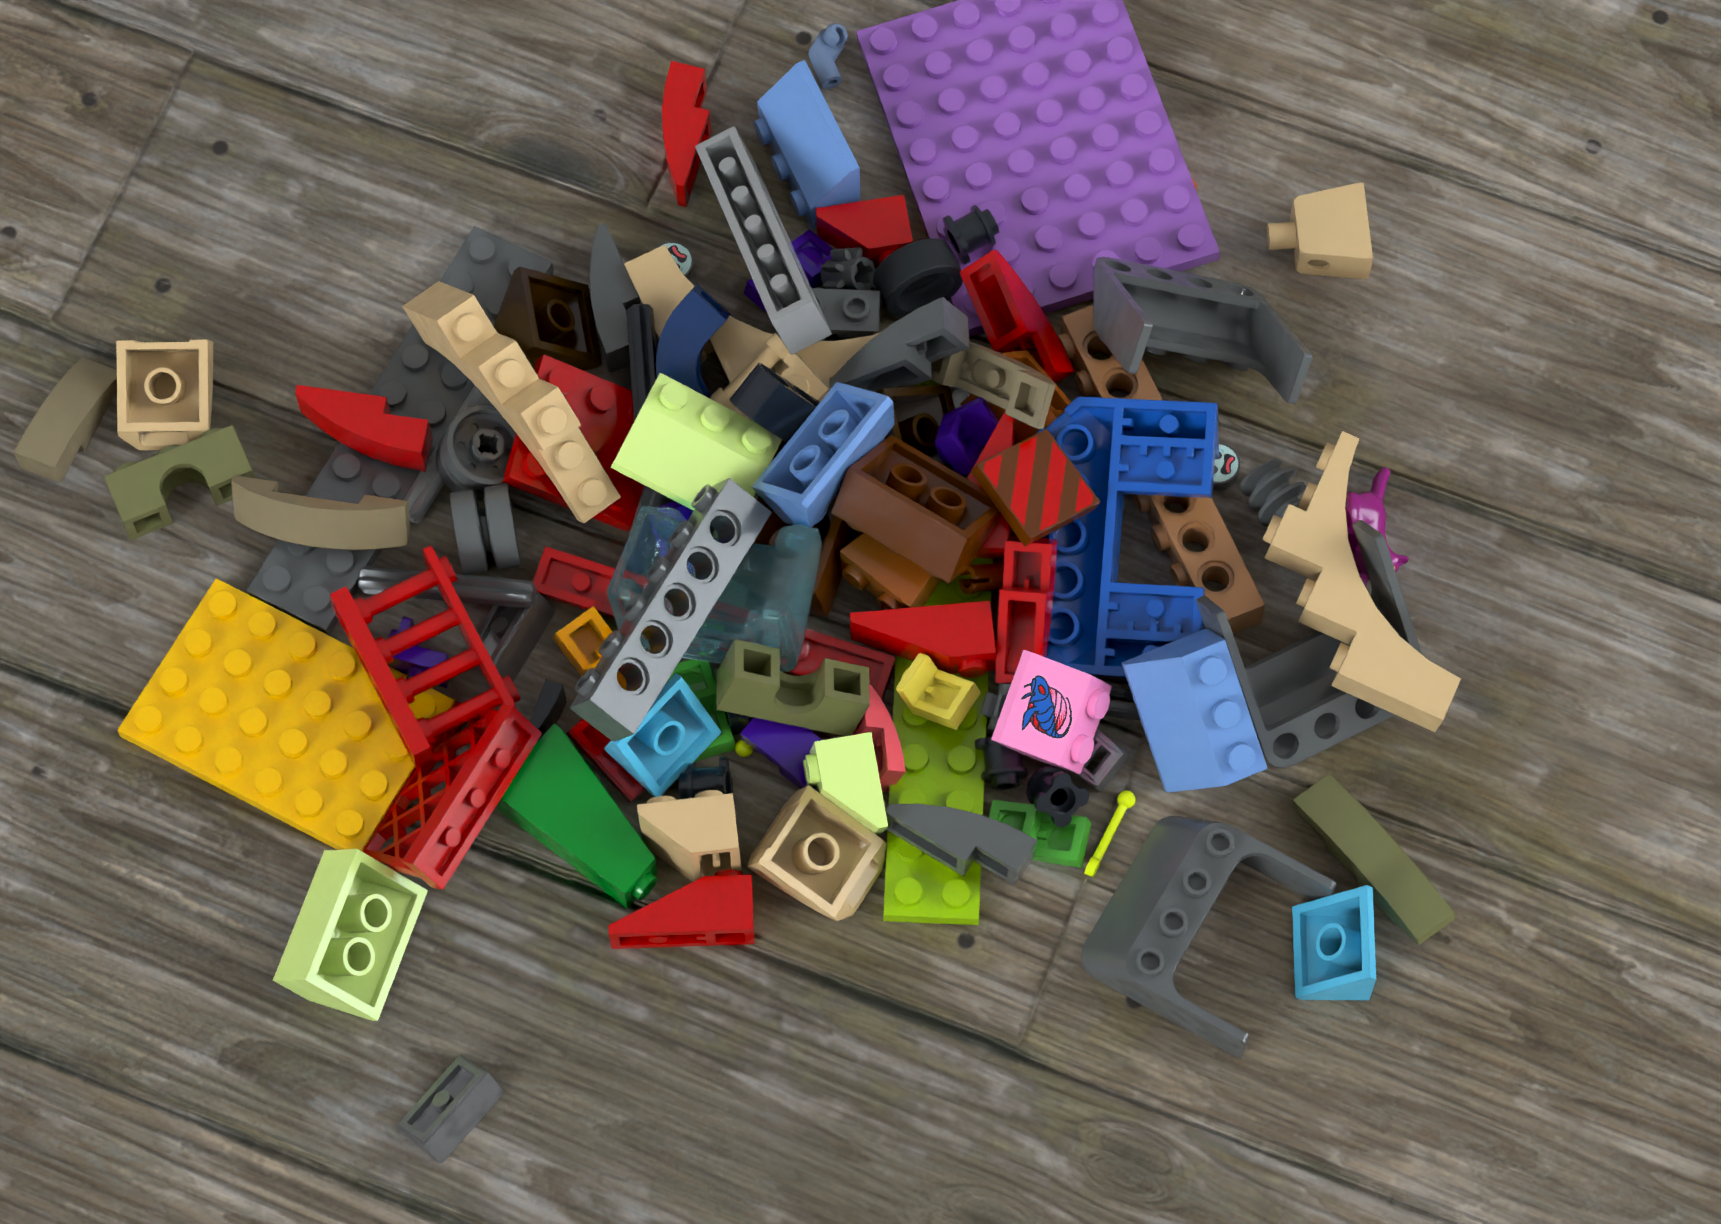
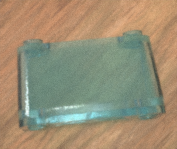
M644 505L640 508L606 591L618 630L626 619L622 616L624 608L636 594H642L649 583L645 579L648 570L657 559L666 556L672 546L668 542L670 535L682 521L686 520L674 508ZM796 524L783 527L778 531L775 538V546L753 543L682 658L721 664L732 643L737 639L779 648L780 672L793 670L797 666L803 648L822 550L819 530ZM687 561V569L691 576L695 578V569L693 565L689 561ZM664 597V606L668 613L672 615V605L670 601ZM641 634V644L643 648L647 652H649V642L647 638Z

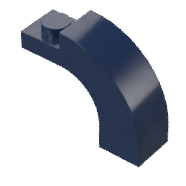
M698 283L677 305L665 323L657 348L656 372L657 377L659 373H662L711 399L710 396L712 394L706 387L701 373V355L706 342L726 322L731 314Z

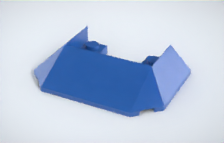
M1077 397L1064 408L1065 411L1045 428L1050 432L1100 500L1095 510L1042 537L1058 539L1053 606L1047 650L1048 659L1092 676L1126 678L1122 662L1203 630V621L1196 603L1197 598L1205 595L1203 587L1118 583L1124 494L1212 498L1215 459H1219L1217 403Z

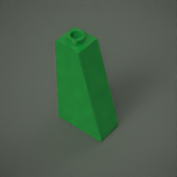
M553 724L535 744L496 807L509 819L628 909L636 898L642 901L655 887L658 880L656 877L658 873L655 857L563 730L556 724Z

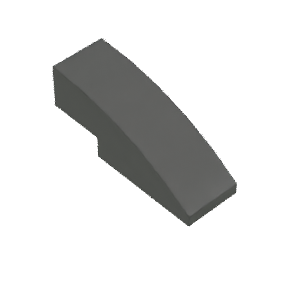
M604 223L597 226L592 246L590 291L599 347L608 372L612 373L630 366L626 311L632 305L640 304V297Z
M944 297L917 308L891 324L853 355L829 381L830 389L836 382L875 392L882 388L910 387L932 379V362L970 348L968 317Z
M889 804L885 810L888 822L886 830L962 876H965L973 862H976L1015 886L1035 856L1037 844L1035 838L1010 825L980 814L951 807L925 804Z

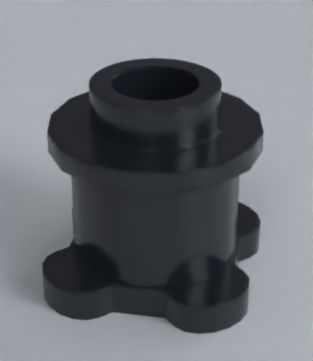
M976 205L970 208V213L953 221L950 215L942 218L945 226L943 228L944 233L963 265L971 262L968 254L987 244L990 247L995 246L996 240L994 235L1000 232L991 212L988 209L981 211Z
M992 737L975 740V749L983 750L985 771L981 774V779L984 782L991 783L992 789L1006 790L1020 786L1019 780L1028 776L1027 768L1022 766L1021 753L991 740Z
M728 756L719 758V766L697 767L696 763H689L687 772H682L679 776L680 798H695L697 793L707 790H718L723 792V794L733 793V779L730 773Z
M1046 766L1039 769L1031 776L1027 784L1026 794L1028 801L1034 804L1038 811L1047 812L1051 816L1052 822L1058 827L1069 825L1074 812L1079 807L1086 805L1089 800L1088 791L1082 786L1076 787L1071 783V776L1056 766Z

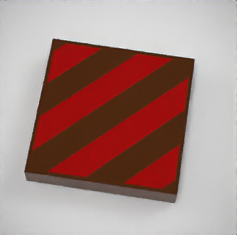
M1047 429L976 464L971 472L1024 546L1090 513L1100 503L1095 493Z

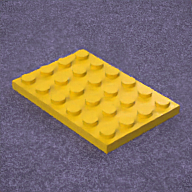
M217 578L117 730L120 737L336 850H364L415 768L352 647ZM389 667L395 679L403 676L406 680L407 675ZM431 688L414 696L415 702L409 704V707L416 720L423 716L428 720L452 708L455 700Z

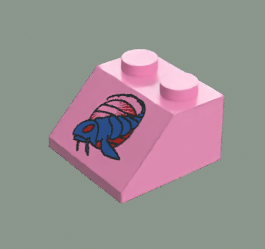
M1023 650L991 740L1034 760L1080 775L1084 764L1092 755L1094 749L1093 738L1100 719L1108 711L1110 704L1109 694L1112 686L1092 675Z

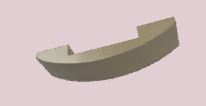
M970 341V348L931 363L932 379L930 380L941 385L956 386L1006 409L1005 414L1036 429L1044 428L1056 384L1037 370Z
M236 475L231 479L235 520L264 535L306 546L347 550L392 548L408 545L411 541L408 501L364 495L358 504L280 493L277 481Z

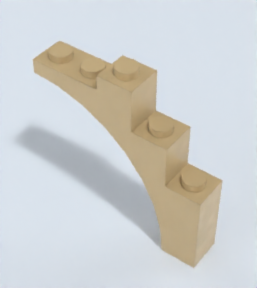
M665 245L624 263L642 304H649L653 308L654 327L659 339L665 323L673 310L694 287L683 275ZM729 316L726 322L706 342L701 355V363L707 359V354L715 351L729 383H731L768 347L766 341L773 334L759 330ZM879 333L839 341H818L797 352V354L830 388L829 381L853 355ZM781 359L771 370L781 375L789 366Z
M438 281L402 306L425 344L440 352L469 378L513 428L560 492L578 521L586 523L621 497L578 428L581 426V423L559 387L538 378L516 340L496 332L473 294Z
M1342 431L1336 445L1327 442L1322 451L1316 468L1324 472L1318 485L1309 482L1298 507L1289 504L1283 518L1273 515L1262 539L1270 543L1265 559L1307 577L1296 601L1297 605L1304 607L1298 622L1342 641L1329 667L1337 671L1331 686L1436 732L1445 718L1461 678L1429 661L1401 638L1376 608L1359 576L1348 541L1345 511L1348 474L1359 438Z

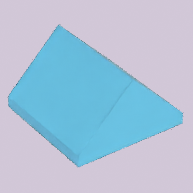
M676 673L664 685L635 734L615 742L610 741L604 750L653 797L661 796L676 781L680 773L688 768V764L693 763L722 732L684 679Z
M1365 885L1292 906L1295 998L1300 1000H1370L1376 982L1373 887Z

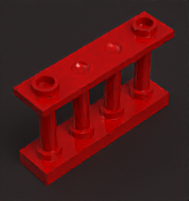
M431 545L423 549L427 570L365 600L361 596L353 599L347 586L330 594L332 608L415 768L433 760L430 744L436 742V736L499 705L501 707L502 704L516 708L515 703L521 700L511 677L507 675L501 678L452 585V583L457 581V577L446 556L438 559ZM437 586L448 607L447 610L385 640L382 636L376 639L373 638L367 624L373 622V616ZM455 626L459 627L470 649L406 680L403 676L397 679L394 678L388 664L394 662L393 656ZM479 665L491 689L428 720L424 716L416 720L409 707V704L415 702L414 696Z

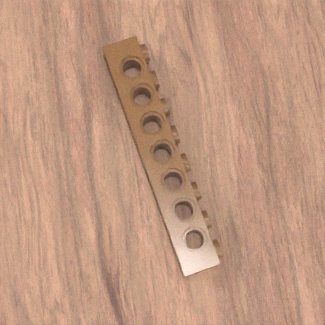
M1093 304L1062 316L1060 335L1057 336L1069 360H1072L1077 370L1075 380L1082 397L1116 398L1108 392L1114 389H1121L1129 395L1120 399L1163 400L1143 359L1136 374L1127 373L1106 344L1099 339V335L1093 328ZM1104 352L1110 357L1105 360H1097L1091 357L1090 354ZM1132 494L1139 512H1147L1153 526H1150V532L1156 548L1159 552L1166 550L1172 563L1169 566V570L1175 586L1203 587L1205 589V596L1225 611L1233 634L1262 623L1265 603L1212 498ZM1170 503H1178L1184 506L1186 511L1172 513L1165 506ZM1188 542H1198L1206 549L1201 552H1191L1184 545ZM1207 581H1218L1224 585L1225 589L1213 592L1205 588L1203 584Z

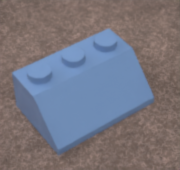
M806 61L798 62L757 101L758 119L753 121L760 143L763 146L769 144L774 153V156H771V161L780 181L787 179L792 189L789 192V198L798 217L805 215L813 230L816 229L815 208L860 201V167Z
M836 382L752 485V488L783 522L810 530L814 524L824 518L829 505L839 494L848 468L884 441V437L894 426L893 401L887 395Z
M1205 628L1122 662L1162 785L1167 793L1222 787L1268 769L1224 638L1209 628Z

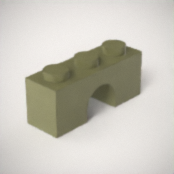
M233 425L225 428L209 429L202 433L198 439L183 445L164 447L153 457L138 463H124L118 466L113 473L104 476L130 541L173 524L167 508V501L171 492L176 487L185 483L201 484L209 490L215 505L218 506L233 500L231 479L234 475L249 478L255 477Z
M735 639L717 670L716 710L841 736H850L870 706L869 667L824 658L820 667L813 673L803 676L787 675L780 672L779 648Z

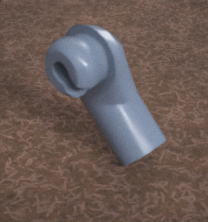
M837 23L829 24L826 29H823L818 34L808 53L810 62L823 89H832L842 81L835 61L844 48V43L848 39V33L842 25Z

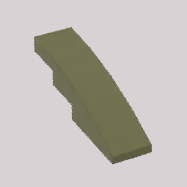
M1330 773L1293 799L1295 811L1324 838L1327 850L1357 878L1358 887L1365 885L1373 887V903L1417 945L1422 944L1456 919L1455 912L1422 871L1371 814Z

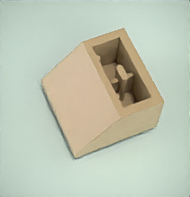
M707 790L697 793L695 798L676 800L672 796H657L649 799L646 804H637L644 844L651 852L690 881L694 882L703 876H714L715 872L720 870L732 869L742 872L733 793L723 794V792L718 790Z

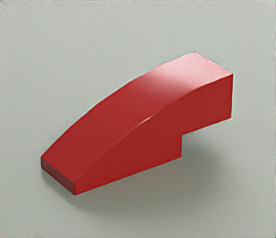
M671 61L664 86L662 105L663 141L670 183L677 204L687 207L702 162L695 146L708 140L711 135L710 111L701 108L707 92L705 69Z
M992 250L959 272L994 351L1005 353L1027 350L1055 384L1075 372L1048 318L1026 285L998 250Z
M296 385L295 395L301 413L319 429L342 444L368 457L398 467L426 472L433 442L429 420L391 415L387 397Z
M1011 536L1005 541L1003 587L999 590L995 683H1012L1023 650L1047 658L1058 539L1040 538L1027 546L1023 545L1018 536Z

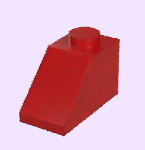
M904 195L815 208L817 235L836 249L861 247L863 249L862 257L873 260L875 268L893 251L913 242Z

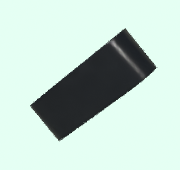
M758 363L730 398L732 404L743 414L786 443L820 403V401L762 363Z

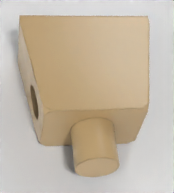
M1364 182L1295 197L1292 202L1290 222L1267 223L1266 239L1268 250L1293 249L1295 268L1300 274L1369 279L1373 253Z

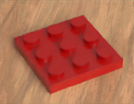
M543 354L536 361L535 373L539 379L559 387L581 423V426L578 428L621 496L595 515L593 519L627 532L633 525L644 485L612 469L611 466L634 423L632 391ZM516 433L502 482L570 509L539 462Z

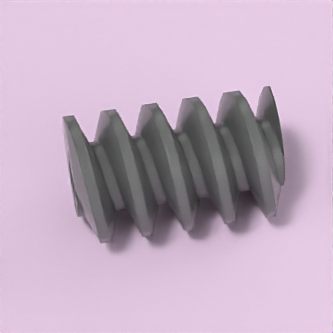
M1280 459L1270 460L1260 465L1240 483V491L1246 497H1250V507L1254 511L1259 512L1258 520L1266 527L1269 526L1273 515L1283 518L1289 504L1298 507L1300 503L1298 497L1306 489V485L1302 481L1289 484L1296 476L1297 470L1293 466L1281 470L1282 461Z

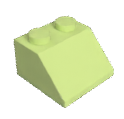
M868 732L815 741L809 751L810 754L805 755L806 760H803L807 786L816 787L817 792L876 835H882L888 827L872 733Z

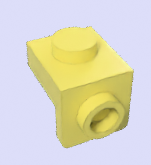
M919 653L911 666L905 670L896 688L912 714L957 730L981 693L974 682L938 670L930 657Z

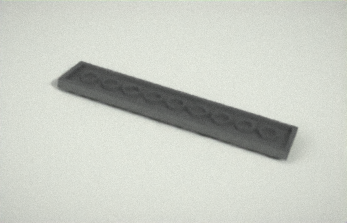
M474 226L440 282L473 294L494 326L515 269L521 266L550 275L554 270L551 261ZM412 325L369 395L387 397L391 415L429 420L433 436L431 456L473 389L474 383L440 352L425 344L415 326ZM339 442L306 496L358 504L364 495L403 500L421 471L398 467L368 457ZM278 539L246 592L248 595L330 635L339 621L332 608L330 594L347 586L353 597L359 588L358 578L361 568L372 566L382 549H330L295 544Z

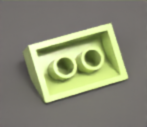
M659 373L611 468L694 511L695 508L691 506V503L705 485L710 484L713 486L728 478L732 479L754 497L756 492L752 485L772 462L782 439L756 422Z
M358 849L324 850L273 981L309 1001L368 1020L378 1021L428 890Z

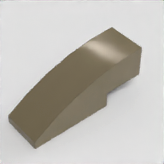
M81 357L68 370L40 406L13 452L20 468L62 483L78 450L85 452L117 391L116 369Z

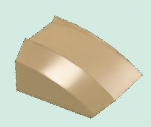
M208 339L189 340V342L116 341L118 437L138 450H161L170 445H183L198 439L202 433L210 429L213 393V341Z
M808 785L797 790L783 805L764 837L751 853L747 867L801 903L835 921H839L855 914L882 872L886 843Z

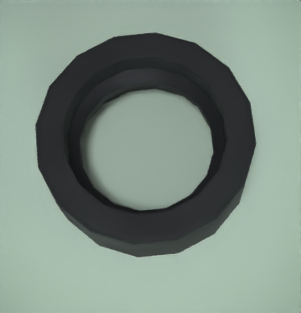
M937 238L915 241L893 251L879 264L873 276V284L876 290L880 291V298L890 315L899 318L941 297L948 301L960 289L963 280L959 273L961 268L948 243Z

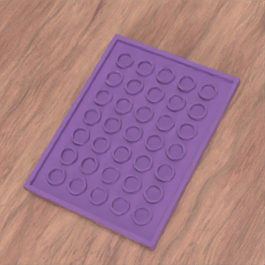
M957 0L856 31L858 44L928 239L937 238L947 242L961 270L992 250H998L1026 285L1044 314L1093 299L1094 265L1098 257L1116 258L1176 271L1188 270L1220 259L1219 248L1123 0ZM976 205L981 211L988 209L991 212L1000 232L994 235L996 240L995 246L990 247L987 244L968 254L971 262L963 265L944 233L943 228L945 226L942 218L950 215L953 221L970 213V208ZM963 282L957 293L951 296L950 302L968 317L969 337L985 331Z

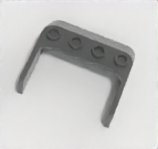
M1098 257L1096 259L1093 277V328L1099 335V339L1106 344L1127 373L1136 374L1138 372L1145 350L1157 355H1166L1167 351L1182 353L1185 358L1199 363H1207L1208 359L1223 361L1228 367L1240 371H1247L1249 368L1254 369L1266 377L1286 403H1297L1313 355L1258 291L1236 282L1116 258Z
M1359 520L1353 523L1352 526L1371 581V598L1376 608L1399 636L1422 654L1385 538L1379 531L1363 520ZM1205 595L1196 599L1205 628H1209L1226 641L1263 756L1275 767L1286 768L1293 766L1395 716L1391 712L1331 686L1337 671L1329 667L1342 641L1318 631L1252 664L1244 666L1225 611Z
M1168 816L1161 819L1153 827L1087 938L1081 952L1082 965L1085 971L1094 979L1228 1053L1241 1058L1246 1050L1249 1034L1182 997L1177 992L1173 982V975L1233 870L1240 862L1312 901L1333 895L1336 882L1232 825L1182 816Z

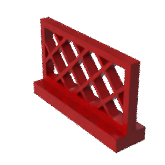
M455 702L453 707L460 704V702ZM502 704L499 710L491 709L469 720V726L457 734L455 732L460 725L436 736V742L430 744L433 760L413 769L362 852L396 872L419 877L432 888L443 890L542 735L514 706ZM468 743L471 744V749L456 757V750ZM444 758V765L430 773L435 763ZM446 781V788L431 796V789ZM419 797V804L405 812L410 802ZM421 820V827L406 835V828ZM394 836V843L379 851L385 841Z

